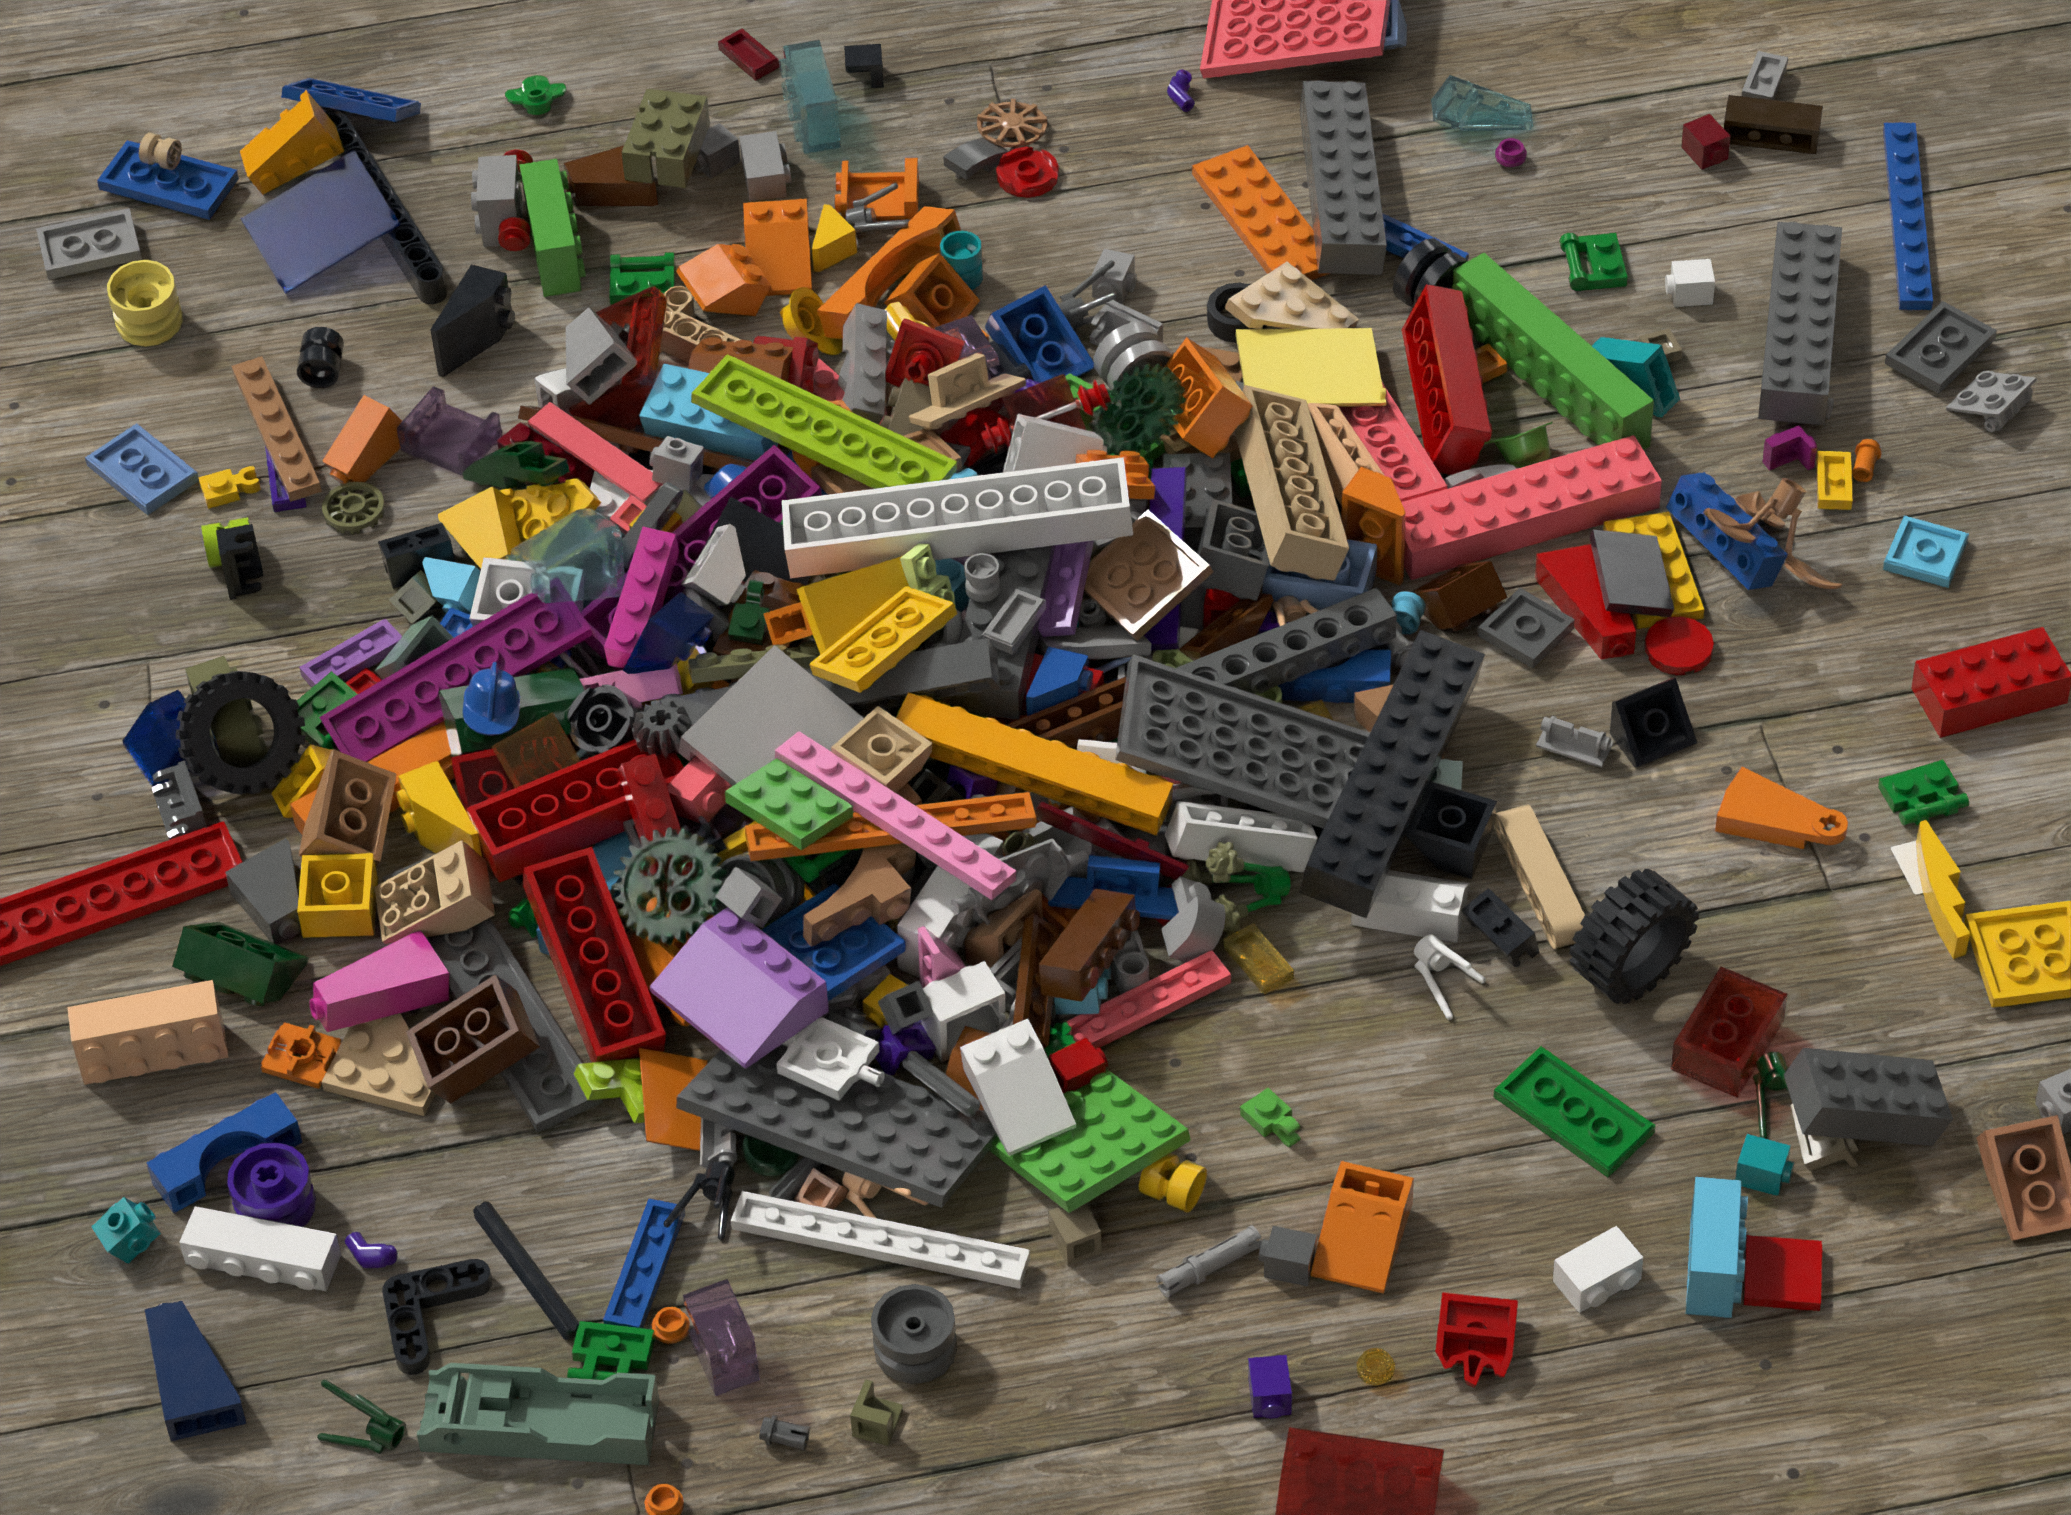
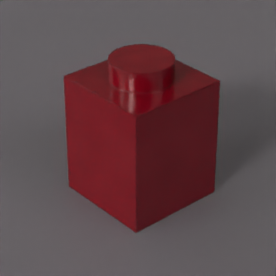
M1707 114L1683 124L1681 148L1703 170L1728 160L1731 136L1711 114Z

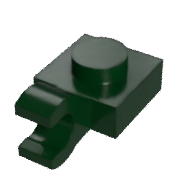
M750 580L746 604L735 603L728 631L729 640L763 645L767 630L764 613L770 612L769 608L761 607L765 595V589H763L764 582Z

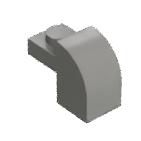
M1180 876L1172 884L1179 913L1161 930L1168 956L1186 963L1215 948L1224 929L1225 907L1223 904L1211 900L1208 886Z

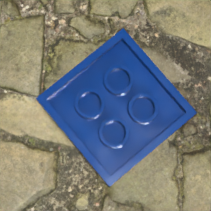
M835 883L762 929L765 934L826 981L828 1001L906 951L905 940L884 923L879 925L872 916L868 917L860 925H853L839 932L831 940L822 941L811 947L803 938L804 915L827 901L840 888Z

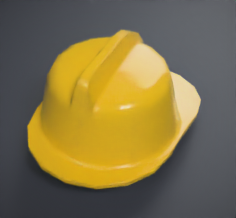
M807 287L797 288L793 291L789 304L779 312L783 318L782 321L787 334L793 340L794 337L808 338L818 343V350L822 353L838 355L843 350V340L827 338L825 336L817 312L824 303L813 290Z

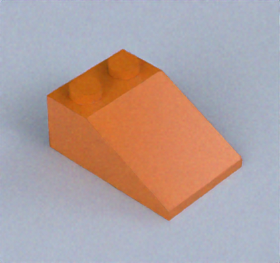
M807 199L743 203L745 248L749 251V255L763 271V275L771 285L766 296L789 295L800 287H807L812 290Z

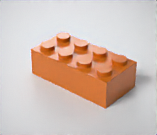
M1187 337L1147 389L1181 438L1212 459L1218 451L1223 450L1227 446L1231 434L1238 425L1246 421L1250 414V409L1253 407L1218 358Z

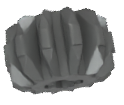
M658 700L656 706L652 707L645 704L644 712L636 713L632 732L641 753L648 752L650 755L656 753V756L662 754L667 759L669 753L672 752L680 755L681 736L693 725L684 706L677 707L674 701L663 705Z

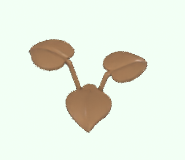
M1782 478L1767 504L1763 500L1760 491L1736 497V504L1753 517L1745 524H1739L1732 517L1719 510L1706 508L1703 511L1704 515L1721 531L1733 539L1745 543L1754 542L1755 537L1748 531L1760 519L1773 527L1783 528L1785 522L1782 519H1786L1788 515H1791L1792 518L1785 548L1788 556L1784 566L1799 579L1815 587L1838 589L1843 585L1830 582L1792 555L1797 521L1802 512L1797 507L1806 493V490L1794 481Z

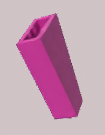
M417 931L314 982L313 998L309 1001L311 1014L315 1020H320L327 1032L445 1002L449 1000V972L422 931Z

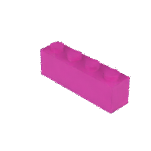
M642 527L604 646L608 665L623 669L644 665L679 554L676 534Z

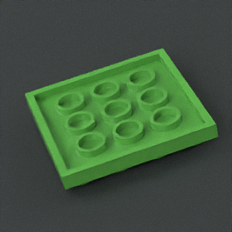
M1107 1069L1106 1073H1099L1093 1076L1090 1083L1075 1091H1068L1063 1094L1075 1120L1076 1128L1011 1156H1008L997 1135L990 1151L1070 1213L1191 1141L1188 1128Z

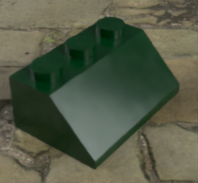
M212 922L183 927L172 967L184 971L183 976L187 979L197 982L213 980L215 990L226 994H234L236 992L245 996L244 1001L249 1004L265 1006V1003L282 999L307 965L309 957L224 923Z

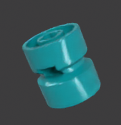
M955 231L947 234L940 243L941 255L967 286L973 290L983 280L981 240L977 235L968 231Z

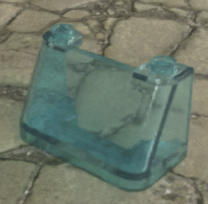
M593 509L575 510L512 548L511 555H507L505 559L524 562L535 570V573H532L530 577L531 590L533 594H538L539 599L544 603L620 597L624 586L623 540L620 528Z

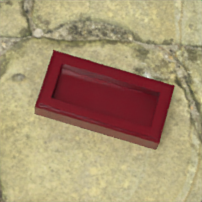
M743 28L718 41L719 50L755 81L780 68L779 59Z

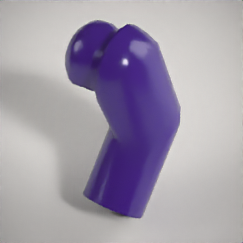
M1180 69L1176 72V76L1172 77L1167 88V94L1183 112H1188L1195 104V101L1187 94L1192 75L1188 71Z
M353 1232L345 1239L346 1246L358 1264L363 1268H384L387 1265H393L397 1261L398 1252L393 1245L383 1243L368 1244L360 1232Z

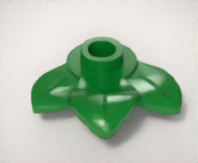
M533 75L523 80L521 88L507 90L505 97L511 104L523 105L529 114L540 115L550 111L553 100L563 96L567 89L564 83L550 84L545 76Z

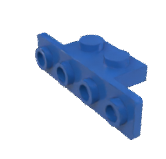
M1089 855L1087 879L1067 877L1053 899L1048 900V905L1052 907L1079 910L1094 889L1135 895L1136 910L1139 911L1140 917L1171 920L1179 913L1173 889L1159 887L1161 863L1108 856Z

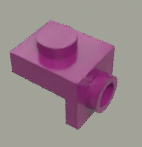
M1798 425L1765 439L1762 462L1770 471L1798 459L1807 470H1811L1815 467L1818 451L1817 444Z

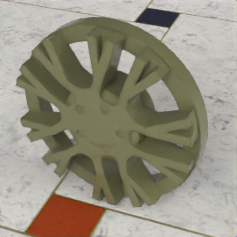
M349 482L332 489L322 502V512L326 524L336 528V532L341 531L343 534H345V531H350L351 534H354V532L359 534L360 529L368 526L374 528V524L377 525L379 523L378 519H382L385 513L382 493L375 486L365 482ZM355 490H364V492L360 495L356 494ZM346 491L347 495L343 496L341 493ZM332 500H335V501L339 502V504H338V505H333V504H330V502H331Z

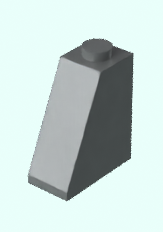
M286 838L225 872L231 895L271 943L278 945L301 932L297 912L299 898L297 876L290 842Z

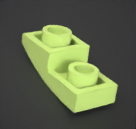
M918 543L900 558L910 588L948 600L955 605V596L951 589L949 576L937 575L936 563L932 556L930 544Z

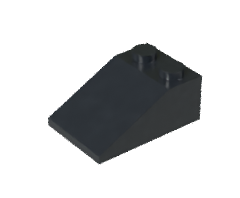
M470 265L430 329L439 376L445 377L502 339L507 329L512 328L515 312L511 306L512 291L508 286L506 273Z

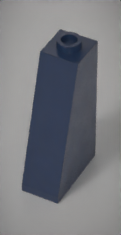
M183 1301L162 1303L156 1307L144 1309L163 1415L170 1441L247 1424L240 1396Z

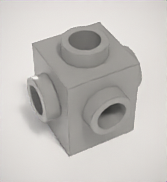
M2071 1069L2040 1081L2035 1102L2042 1118L2058 1115L2062 1134L2071 1131Z

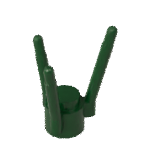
M1769 1052L1762 1055L1756 1063L1759 1073L1753 1076L1757 1095L1760 1137L1767 1139V1118L1764 1087H1769L1773 1091L1782 1090L1785 1087L1788 1090L1784 1078L1788 1066L1783 1054L1780 1052Z
M327 1380L321 1381L322 1387L371 1417L366 1427V1434L370 1435L371 1440L319 1433L317 1436L318 1440L365 1448L378 1454L383 1452L384 1447L394 1450L400 1444L406 1430V1423L389 1415L360 1394L354 1397Z

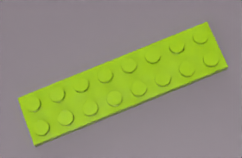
M728 354L691 393V403L874 489L948 480L957 470V461Z

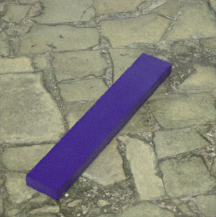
M1186 468L1152 469L1151 482L1155 485L1154 499H1150V512L1184 542ZM1181 602L1144 635L1151 642V651L1179 649Z

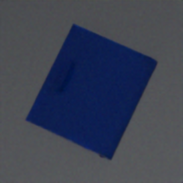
M354 150L241 218L285 294L400 225L395 217V213L388 206Z

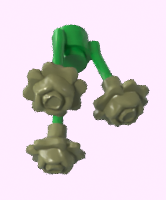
M1218 842L1216 848L1209 851V857L1206 859V867L1209 872H1202L1196 860L1191 859L1187 860L1186 865L1189 867L1182 877L1200 882L1206 886H1211L1212 883H1254L1256 893L1262 895L1264 899L1247 905L1241 903L1236 906L1225 895H1221L1214 900L1225 907L1223 931L1232 938L1235 934L1240 933V919L1247 917L1249 912L1268 905L1281 904V897H1286L1290 892V876L1288 871L1283 869L1282 866H1265L1244 862L1242 858H1237L1238 853L1236 850H1233L1234 845L1232 842L1225 844ZM1242 870L1258 872L1256 875H1231Z

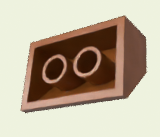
M717 337L702 339L691 352L688 369L710 373L728 354L788 382L793 347H786L777 342L763 345L753 344L749 340L728 342L722 341Z

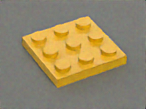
M2071 900L1965 915L1964 924L1970 932L1969 939L1992 1008L2071 998Z

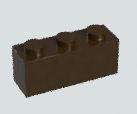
M1729 95L1723 128L1731 136V145L1816 154L1823 106Z

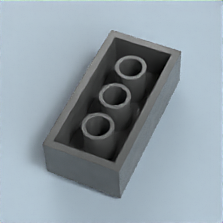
M1802 1048L1784 1074L1798 1122L1804 1135L1933 1146L1953 1120L1933 1060Z

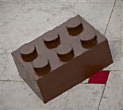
M496 974L406 1031L428 1089L450 1104L540 1047L518 991Z

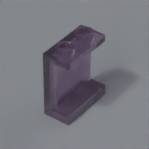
M435 386L428 391L397 427L401 451L459 475H462L471 464L483 458L493 446L497 445V440L502 437L503 433L498 413L492 411L486 419H482L446 404L444 390Z

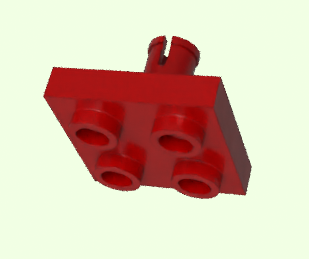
M904 318L885 371V382L900 387L906 378L908 381L913 380V383L929 386L928 374L959 361L966 341Z

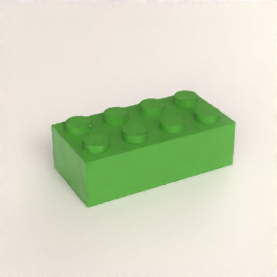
M557 159L520 164L526 212L543 296L547 297L582 291L580 278L586 277L583 258L577 259V256L582 254L580 236H573V234H577L578 228L575 213L569 214L573 211L571 193H564V190L569 189L566 170H559Z

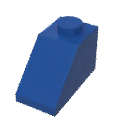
M1048 646L1026 695L1027 716L1079 696L1084 691L1088 692L1093 680V671L1089 670L1088 655Z

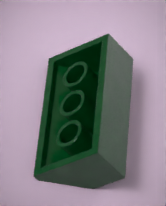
M573 667L514 677L520 694L519 718L515 727L501 735L488 736L479 734L470 729L464 722V692L468 686L438 691L451 756L455 757L494 749L520 735L523 737L546 730L544 721L551 717L557 726L558 736L555 735L556 741L559 738L560 740L571 738V722L568 721L569 710L576 697L585 690ZM549 731L526 738L523 742L533 741L538 737L547 738L552 736Z

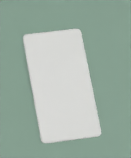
M1916 841L1891 847L1915 895L1922 894L1923 891L1918 874Z

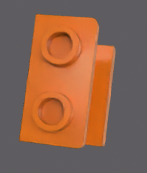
M905 158V172L851 173L849 171V161H842V172H836V191H841V194H835V210L841 213V216L846 220V210L854 208V200L864 199L885 187L897 183L898 188L866 206L867 208L874 209L877 222L912 219L918 213L919 207L918 158Z

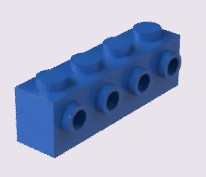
M1705 472L1682 475L1666 508L1748 590L1771 587L1788 554L1778 545L1776 539L1769 536L1757 523L1748 531L1755 537L1752 543L1741 542L1725 534L1704 515L1703 511L1706 508L1719 510L1732 517L1739 524L1748 523L1753 517L1736 504L1735 499L1726 494L1715 483L1714 478Z

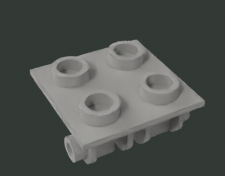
M1983 371L1946 407V410L1983 415L1985 419L1984 426L1988 431H2000L2008 420H2011L2032 399L2033 391L2031 386L2037 379L2019 374L2011 375Z

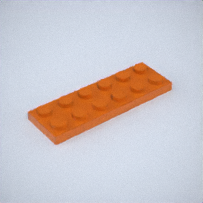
M1248 145L1192 165V175L1267 274L1285 262H1289L1311 281L1330 274L1318 273L1313 229Z

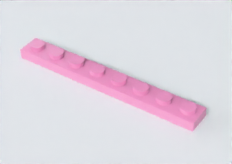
M800 731L775 749V759H779L853 805V811L989 899L993 900L1016 881L1015 869L836 756Z

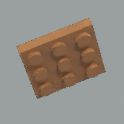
M1149 510L1132 523V536L1117 537L1090 561L1084 592L1136 641L1213 573L1207 562Z

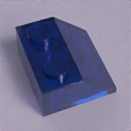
M680 592L648 620L623 671L627 674L665 670L670 669L680 659L685 662L694 651L696 645L702 647L709 638L712 630L708 627L714 615Z
M179 689L148 703L122 740L123 746L152 787L167 783L170 780L164 779L160 782H154L153 775L156 772L176 766L178 762L185 761L186 765H188L186 759L180 756L178 748H181L180 740L176 739V729H180V720H177L179 711H184L186 703H184L185 698Z

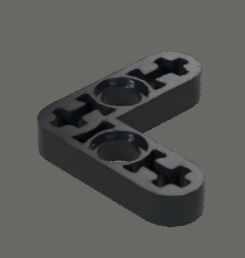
M468 1259L390 1277L384 1283L382 1288L396 1364L400 1371L408 1375H416L427 1369L430 1364V1353L421 1309L479 1297L490 1290L492 1276L490 1268L485 1261ZM478 1274L479 1280L471 1282L470 1275ZM458 1277L459 1286L455 1287L453 1278ZM435 1280H443L448 1283L446 1288L440 1292H432L427 1289L428 1285ZM404 1290L406 1305L399 1307L396 1292ZM406 1318L414 1319L417 1322L408 1331L396 1328L398 1322ZM414 1342L417 1358L409 1359L406 1344Z

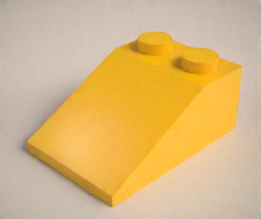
M438 761L398 776L401 790L397 791L396 794L401 808L405 811V813L401 814V819L408 834L414 832L420 845L435 854L463 840L482 856L478 832Z

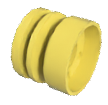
M138 260L119 267L111 275L107 284L108 298L113 310L116 329L122 339L132 345L147 347L168 341L179 331L183 322L182 310L177 296L174 276L168 267L157 261Z

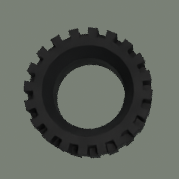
M243 671L220 673L211 676L212 679L207 682L202 681L196 686L197 691L193 695L189 694L184 700V703H186L184 711H179L177 720H180V729H176V739L180 740L181 748H178L180 756L186 759L188 763L186 766L190 772L196 774L200 778L199 780L206 785L221 791L241 795L242 793H260L264 788L271 789L278 785L277 781L281 777L287 778L292 772L289 768L293 762L298 763L302 754H299L298 750L300 744L305 745L306 738L305 735H301V727L305 726L304 717L299 716L297 709L300 706L296 699L290 698L288 695L290 691L283 685L275 683L274 679L268 676ZM247 698L259 703L269 713L273 722L274 738L269 751L261 760L249 766L234 767L222 761L215 753L210 741V726L213 717L222 706L236 699Z
M1644 869L1643 872L1636 870L1632 872L1630 879L1625 875L1618 880V886L1615 889L1610 886L1604 892L1606 897L1601 902L1596 900L1591 906L1593 912L1590 916H1584L1580 924L1583 928L1581 931L1575 932L1572 940L1576 944L1570 947L1569 954L1572 958L1569 961L1570 965L1574 967L1573 969L1617 1004L1620 1002L1623 1004L1630 1003L1632 998L1638 1000L1643 997L1646 989L1649 992L1655 989L1660 978L1665 980L1670 974V967L1673 964L1678 965L1683 958L1680 954L1684 949L1689 948L1692 942L1689 936L1695 934L1698 927L1695 924L1699 920L1696 904L1658 873L1650 869Z

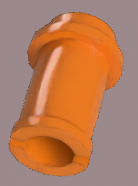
M1864 439L1855 448L1857 457L1852 469L1853 478L1860 482L1872 480L1876 461L1880 459L1882 454L1877 441Z

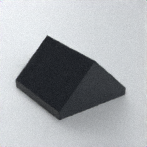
M1676 678L1668 679L1612 702L1610 735L1634 767L1642 766L1697 744Z

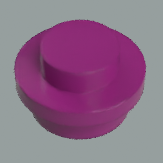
M1514 138L1504 139L1495 150L1496 161L1506 167L1519 166L1525 162L1527 157V151L1523 143Z

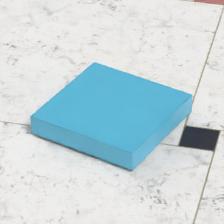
M1904 516L1885 558L1883 570L1949 588L1968 543L1969 533Z

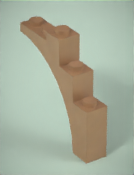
M908 783L896 792V794L913 805H922V799ZM904 843L864 848L857 866L844 885L827 901L804 915L803 938L812 947L822 941H829L839 932L853 925L862 924L870 916L879 925L903 916L910 908L911 887L900 875L905 874L915 866L916 851Z

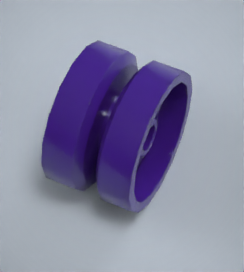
M262 1143L247 1149L234 1160L228 1171L227 1185L233 1201L235 1214L304 1227L308 1224L315 1212L316 1196L311 1183L309 1167L300 1152L291 1146L281 1143Z

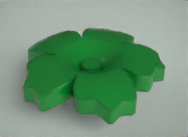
M1067 1022L1062 1024L1056 1023L1054 1029L1050 1025L1049 1045L1044 1048L1048 1059L1049 1055L1075 1043L1073 1035H1070L1072 1027Z

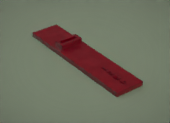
M1041 802L1034 810L1037 820L1126 859L1161 863L1160 874L1177 880L1180 876L1182 877L1188 870V865L1149 849V842L1140 838L1133 842L1044 802Z

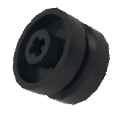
M1435 238L1425 239L1417 244L1399 265L1393 282L1394 295L1406 305L1414 308L1426 284L1452 289L1454 269L1468 262V260L1455 252L1452 253L1450 248Z

